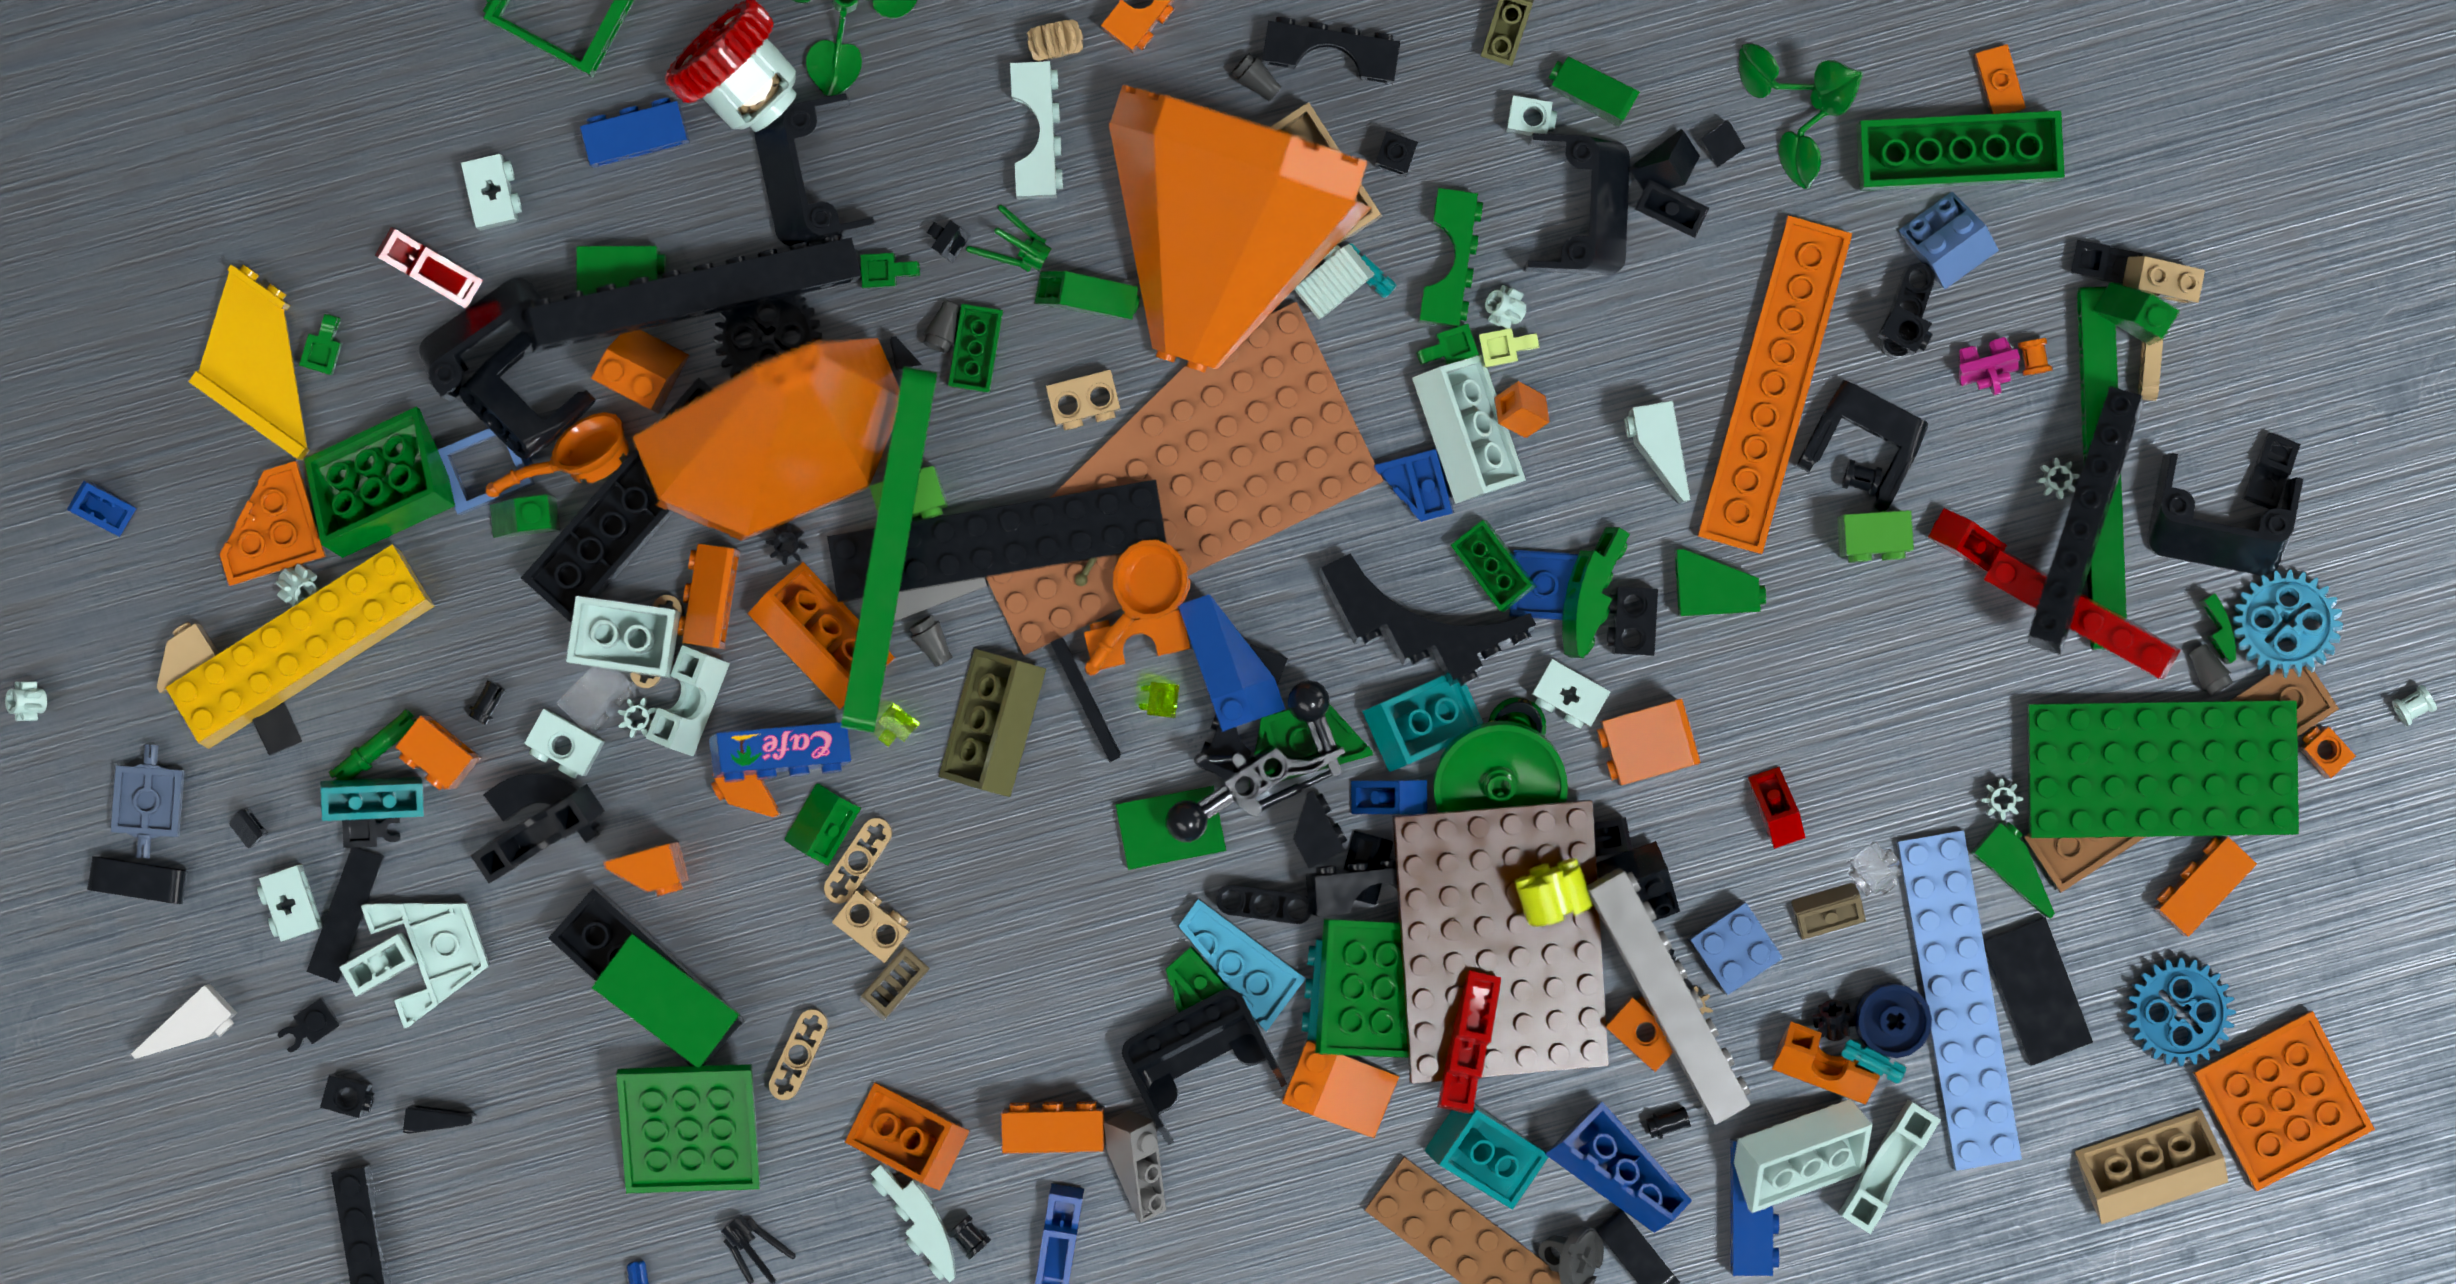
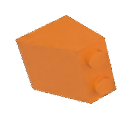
M642 330L623 333L606 349L591 379L659 414L689 355Z
M1675 699L1600 721L1602 728L1597 729L1602 749L1608 747L1611 760L1607 761L1606 764L1611 781L1618 780L1620 786L1701 763L1682 699Z

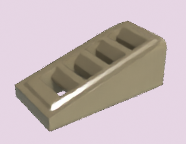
M904 947L864 991L859 1000L881 1020L885 1021L930 968ZM902 960L917 972L914 977L899 965ZM893 971L907 982L905 987L890 975ZM884 981L898 992L896 997L881 986ZM875 991L889 1003L886 1008L872 996Z

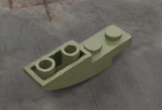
M1534 0L1498 1L1481 57L1509 66L1513 65Z

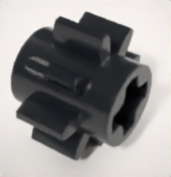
M792 524L787 525L786 532L773 528L777 536L774 540L766 541L767 544L774 546L775 549L770 557L773 559L778 555L783 556L782 562L786 566L791 557H794L799 562L802 561L798 554L800 549L809 548L806 544H801L800 541L805 532L799 531L796 535L793 534ZM782 537L787 539L794 537L795 542L792 544L793 552L790 553L787 550L780 551L779 548L783 545L781 542Z
M1829 1000L1822 1005H1818L1819 1014L1813 1015L1814 1028H1818V1032L1822 1033L1821 1038L1825 1036L1828 1040L1839 1041L1846 1036L1849 1037V1027L1856 1026L1855 1015L1850 1012L1849 1004H1843L1838 1000Z

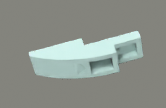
M881 1163L870 1173L875 1178L871 1181L872 1185L883 1197L887 1194L892 1197L897 1203L893 1208L904 1221L907 1222L911 1219L914 1222L905 1232L909 1237L906 1243L918 1256L922 1252L931 1261L928 1265L929 1269L940 1281L945 1277L950 1283L956 1277L955 1260L950 1239L936 1207L915 1179L904 1187L892 1172Z

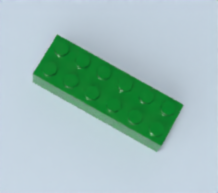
M2061 111L1864 120L1856 125L1860 191L2054 182L2065 178Z

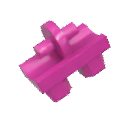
M2006 337L1995 339L1989 343L1991 353L1989 357L1980 359L1976 346L1959 350L1960 365L1958 378L1961 386L1976 382L1979 390L1990 387L1994 396L2001 394L2000 384L2011 381L2009 373L2019 371L2018 360H2020L2018 349L2012 350Z

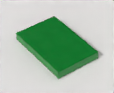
M1214 785L1115 804L1128 870L1226 851L1219 812L1208 819L1205 833L1193 842L1175 840L1169 834L1166 827L1167 813L1175 803L1183 800H1192L1197 803L1215 791Z

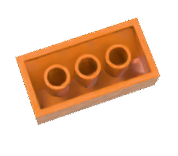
M802 562L766 592L747 614L840 710L845 705L859 619L843 603H839L837 596ZM890 652L888 653L886 667L895 659Z

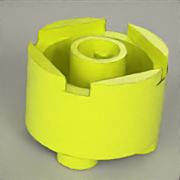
M1576 858L1564 860L1558 863L1557 867L1550 868L1549 864L1538 865L1529 870L1531 875L1515 880L1516 890L1529 925L1544 926L1565 920L1564 915L1572 911L1574 915H1578L1592 906L1590 895Z

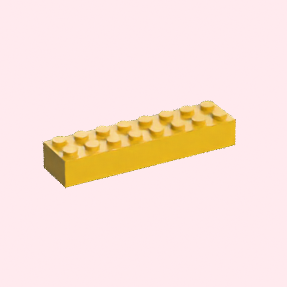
M392 544L165 688L197 742L210 749L253 722L252 719L269 712L435 606L402 551Z

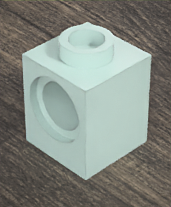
M1513 95L1506 132L1532 136L1533 133L1547 134L1548 131H1554L1557 112L1551 111L1553 102ZM1529 109L1537 110L1542 116V122L1537 126L1528 125L1523 118L1524 112Z

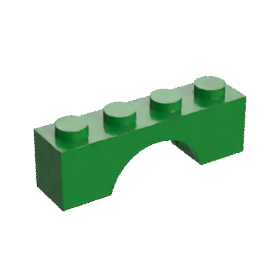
M1438 188L1433 224L1448 235L1454 247L1455 257L1451 271L1443 280L1424 287L1419 323L1456 328L1459 327L1460 320H1467L1469 301H1463L1465 287L1471 288L1474 268H1468L1469 255H1476L1479 236L1472 235L1474 222H1481L1483 202H1477L1478 193Z

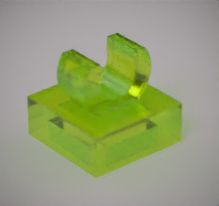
M1151 682V685L1142 686L1141 691L1149 692L1148 704H1139V708L1147 711V715L1176 718L1180 685Z
M893 703L878 721L880 725L886 728L878 740L888 747L897 737L905 742L920 723Z

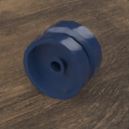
M1889 982L1873 986L1862 995L1855 1007L1854 1015L1857 1036L1865 1046L1887 1057L1900 1058L1912 1055L1924 1045L1930 1035L1932 1016L1929 1005L1921 994L1908 986ZM1890 1013L1897 1016V1023L1893 1026L1887 1025L1889 1021L1886 1018Z

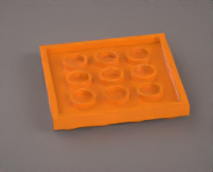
M2311 1010L2193 1071L2201 1090L2256 1192L2375 1130L2320 1023Z

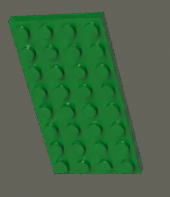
M2297 701L2027 704L2029 838L2299 835Z

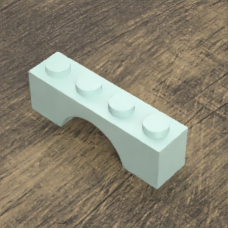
M1050 61L1010 63L1012 99L1031 109L1036 115L1040 126L1039 139L1033 151L1027 157L1015 163L1017 199L1057 198V189H1063L1062 169H1056L1055 156H1062L1061 136H1054V123H1060L1059 103H1053L1052 90L1059 89L1058 69L1051 70Z
M1907 1100L1838 1214L1871 1234L1888 1207L1893 1191L1916 1155L1925 1147L1941 1119Z

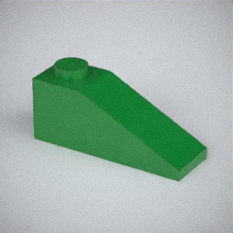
M1996 822L1970 853L2044 917L2051 919L2055 913L2026 844L2020 840L2023 834L2009 822L2005 826L2002 823Z

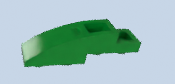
M1605 527L1595 550H1580L1567 586L1562 618L1564 655L1569 658H1584L1592 650L1595 644L1594 636L1598 627L1605 622L1609 615L1608 607L1612 599L1603 594L1602 591L1610 584L1613 578L1612 570L1617 560L1626 552V541L1630 533L1620 527Z

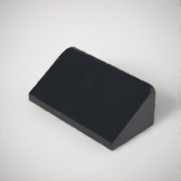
M1649 179L1635 210L1695 238L1708 213L1709 207Z
M284 702L269 712L252 719L269 755L277 754L302 742Z
M1354 830L1344 870L1348 869L1349 863L1368 862V867L1380 866V860L1389 859L1393 841ZM1382 883L1367 887L1358 895L1356 900L1376 905Z

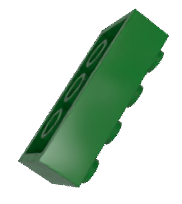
M967 304L961 305L948 383L949 387L990 394L1003 310Z
M1487 520L1480 521L1451 544L1457 555L1499 611L1505 612L1537 587Z

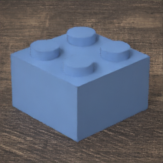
M1743 901L1687 938L1726 995L1731 994L1783 959L1748 904Z

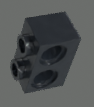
M1616 587V594L1610 593L1609 595L1612 599L1609 605V613L1614 614V627H1608L1607 647H1613L1612 654L1655 656L1658 589ZM1629 595H1635L1641 600L1642 607L1637 614H1630L1624 608V600ZM1628 628L1635 629L1640 635L1639 644L1634 648L1627 647L1622 641V634Z

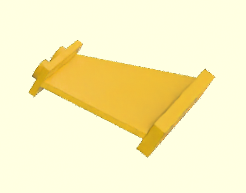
M244 264L240 269L230 265L227 269L229 271L199 371H195L188 382L293 457L303 460L310 449L307 446L285 310L287 311L291 305L283 300L286 296L284 292L272 284L265 288L256 281L259 275Z

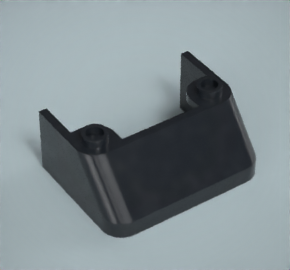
M846 93L791 105L767 127L754 132L775 232L778 239L787 246L802 242L814 243L834 235L846 236L878 229L873 217L840 224L838 212L830 203L821 201L808 204L794 139L809 136L814 132L817 126L816 113L850 106V99Z
M1533 133L1530 138V146L1565 147L1566 159L1572 167L1580 170H1592L1589 236H1574L1564 243L1561 250V262L1527 261L1525 272L1613 275L1619 272L1626 261L1629 193L1628 168H1630L1628 149L1620 142L1590 136Z
M2170 453L2163 455L2147 535V545L2150 551L2160 557L2257 576H2266L2274 573L2280 565L2294 530L2303 478L2296 477L2287 480L2282 508L2266 511L2260 519L2258 531L2193 519L2195 511L2193 496L2184 489L2172 487L2178 454Z
M1222 990L1132 1036L1123 1045L1122 1057L1157 1129L1168 1145L1174 1143L1161 1114L1173 1108L1178 1101L1179 1091L1173 1079L1232 1049L1237 1059L1244 1065L1254 1066L1267 1060L1281 1087L1287 1085L1245 1000L1236 990Z

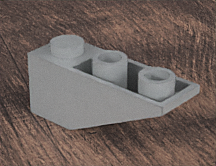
M1128 1110L1105 1121L1104 1129L1107 1152L1137 1221L1142 1223L1166 1211L1154 1120Z

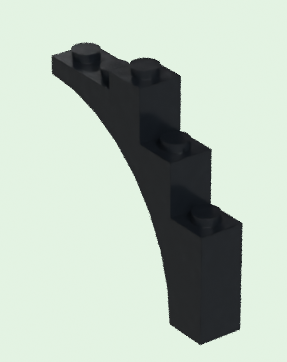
M1351 553L1321 567L1318 574L1354 644L1361 641L1365 645L1380 639L1383 636L1381 632L1385 631L1402 666L1409 662L1413 666L1420 664L1431 657L1429 652L1432 651L1450 686L1459 682L1462 687L1478 679L1477 673L1483 667L1479 657L1482 656L1484 660H1488L1502 652L1501 646L1510 642L1514 646L1525 642L1532 637L1530 632L1536 626L1530 613L1507 622L1484 626L1450 625L1426 619L1404 609L1385 596L1364 575Z

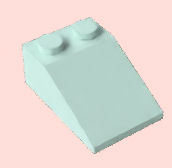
M1673 401L1632 408L1628 411L1629 416L1624 418L1627 438L1633 437L1634 445L1677 503L1681 504L1690 501Z
M576 596L566 662L671 679L670 675L673 666L680 612L674 609Z

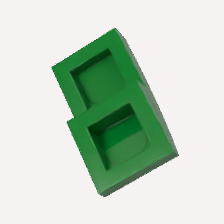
M2216 593L2209 594L2201 599L2199 603L2217 629L2206 637L2223 662L2230 664L2236 660V645L2232 626Z

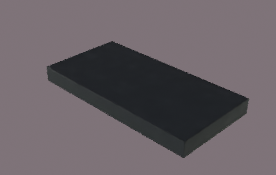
M2046 917L1983 940L1987 956L2030 1066L2093 1043Z

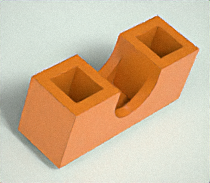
M1120 0L1101 24V30L1132 54L1137 48L1143 51L1154 37V34L1150 31L1157 22L1163 25L1175 10L1171 6L1175 0H1154L1151 5L1142 9L1133 8L1123 0Z
M1174 610L1159 619L1134 618L1132 624L1113 646V651L1109 653L1100 669L1103 670L1126 664L1123 653L1124 645L1131 636L1136 634L1149 636L1156 645L1158 656L1191 649L1180 610ZM1109 620L1089 624L1091 631L1084 632L1090 658L1098 647V642L1103 640L1112 627Z
M1790 1021L1778 1044L1772 1070L1866 1105L1879 1081L1880 1075L1858 1065L1859 1061L1855 1059L1852 1062L1842 1056L1826 1054L1819 1047L1821 1032Z

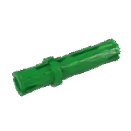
M405 709L403 713L360 748L354 747L350 751L351 755L329 771L331 778L336 777L337 779L335 780H351L361 771H368L373 767L372 762L401 740L417 719L413 720L414 715L408 709Z

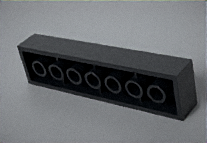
M698 377L661 420L714 390ZM637 447L521 577L525 583L571 623L576 596L597 599L673 514V511L656 505L660 500Z

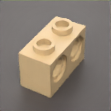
M2147 256L2128 257L2123 285L2151 293L2160 299L2181 304L2199 303L2205 270Z
M1111 370L1046 386L1056 427L1063 425L1064 431L1082 427V420L1095 417L1096 422H1102L1116 418L1115 412L1121 410ZM1103 388L1110 393V400L1105 406H1096L1091 402V394L1094 390ZM1067 396L1075 398L1078 403L1077 410L1070 415L1063 414L1059 410L1060 400Z
M868 889L864 893L857 890L832 923L883 963H886L911 930L906 927L909 921L895 910H892L889 914L879 905L882 903V900ZM856 904H863L869 910V918L865 923H858L851 916L852 908ZM890 925L895 929L896 937L892 943L886 944L879 940L877 933L880 926Z

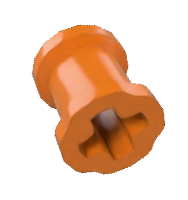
M2047 338L2018 343V348L2022 349L2025 370L2022 371L2023 376L2053 371L2052 366L2048 365L2045 349Z

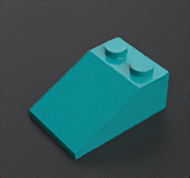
M1445 675L1362 711L1389 772L1446 748L1464 731L1484 723L1468 686L1461 687L1459 682L1450 686Z
M1474 1104L1473 1112L1470 1114L1451 1110L1424 1150L1438 1165L1512 1210L1549 1158L1545 1155L1546 1151L1476 1104Z

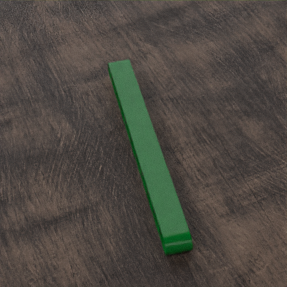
M2107 286L2078 287L2077 291L2083 466L2109 387L2118 388L2116 325L2093 312ZM2120 474L2087 575L2088 597L2127 619L2122 478ZM2090 640L2092 650H2107Z
M906 366L903 369L841 728L869 733L875 732L938 372Z

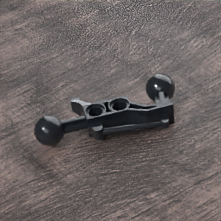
M1302 681L1293 687L1288 697L1290 712L1299 721L1307 723L1318 751L1317 753L1305 758L1284 756L1276 747L1270 745L1247 761L1238 752L1232 753L1231 756L1197 754L1194 758V763L1202 769L1212 771L1220 778L1223 786L1197 803L1192 800H1183L1175 803L1169 809L1166 816V827L1169 834L1180 842H1193L1205 833L1208 819L1233 802L1249 814L1258 816L1262 810L1301 793V790L1333 775L1339 776L1341 774V767L1337 757L1345 753L1343 747L1338 744L1336 745L1325 717L1330 704L1329 693L1325 687L1316 681ZM1269 758H1276L1278 761L1277 770L1273 774L1266 775L1263 771L1264 762ZM1232 762L1235 769L1230 770L1220 765ZM1325 765H1328L1329 770L1300 784L1296 783L1260 801L1256 799L1257 796L1287 776L1315 773ZM1242 776H1248L1250 779L1249 789L1243 793L1236 792V781Z

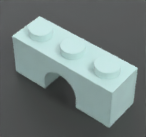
M682 645L670 675L681 683L680 697L677 703L670 709L657 708L646 739L669 749L694 756L730 663Z

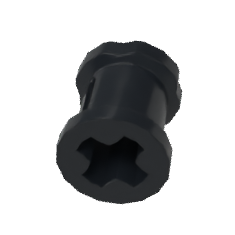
M1849 459L1842 481V488L1847 489L1850 486L1868 491L1869 495L1874 497L1880 483L1882 468L1876 467L1872 469L1857 465L1855 460Z
M970 1215L964 1218L947 1234L949 1238H955L964 1248L968 1259H971L991 1241L989 1236L984 1237L971 1222L973 1218Z

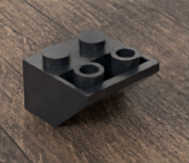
M1313 790L1306 794L1293 836V840L1309 869L1345 851L1342 843L1347 841L1339 824L1331 825L1326 815L1331 812V809L1324 795L1321 793L1316 796Z
M1656 841L1596 863L1598 879L1618 868L1624 870L1626 874L1632 872L1641 888L1636 893L1642 903L1647 901L1657 918L1654 921L1680 912L1668 867Z

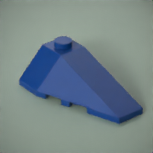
M1208 594L1181 604L1179 609L1222 732L1285 710L1274 676L1212 596Z

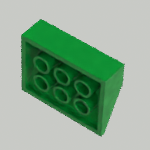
M417 406L304 459L320 543L342 558L455 506L450 478L422 412Z

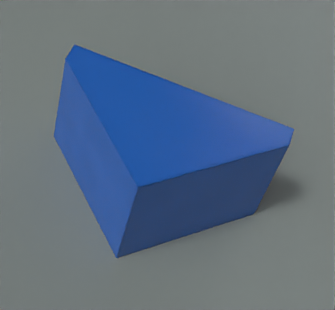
M88 481L82 482L67 508L73 514L118 537L121 536L137 509L95 483Z

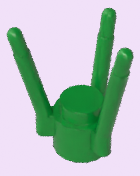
M999 205L998 210L1031 240L1027 238L1023 242L1000 228H995L994 232L1020 248L1021 250L1017 256L1023 258V260L981 248L966 247V251L969 253L1014 265L1027 272L1031 268L1040 271L1052 249L1045 245L1046 239L1034 233L1003 205Z

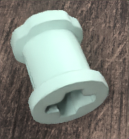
M2424 685L2416 687V692L2402 700L2395 699L2392 701L2397 716L2407 727L2412 724L2413 719L2428 711L2434 712L2437 710L2431 694Z

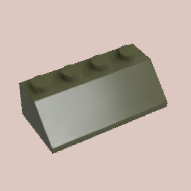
M974 648L938 777L995 794L1011 796L1046 668Z

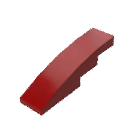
M1470 970L1467 973L1450 1040L1437 1107L1468 1114L1473 1112L1478 1079L1482 1077L1487 1045L1491 1043L1501 977Z

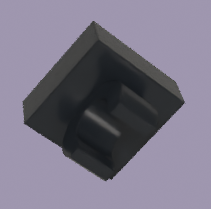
M951 220L945 228L933 222L926 232L936 240L931 248L951 263L954 262L971 237L970 234Z

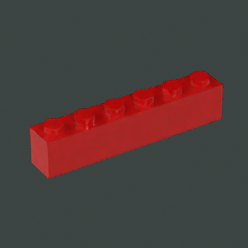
M1999 551L1984 580L2037 609L2048 574L2007 551ZM2081 594L2070 629L2158 679H2165L2181 649Z

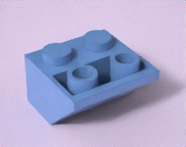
M1953 191L1899 229L1900 234L1922 264H1926L1932 269L1935 280L1944 289L1951 286L1999 251L1987 226Z

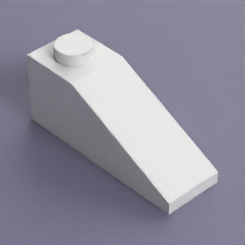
M211 984L204 985L134 1050L131 1055L137 1059L211 1037L215 1033L220 1037L234 1025L231 1019L237 1012Z

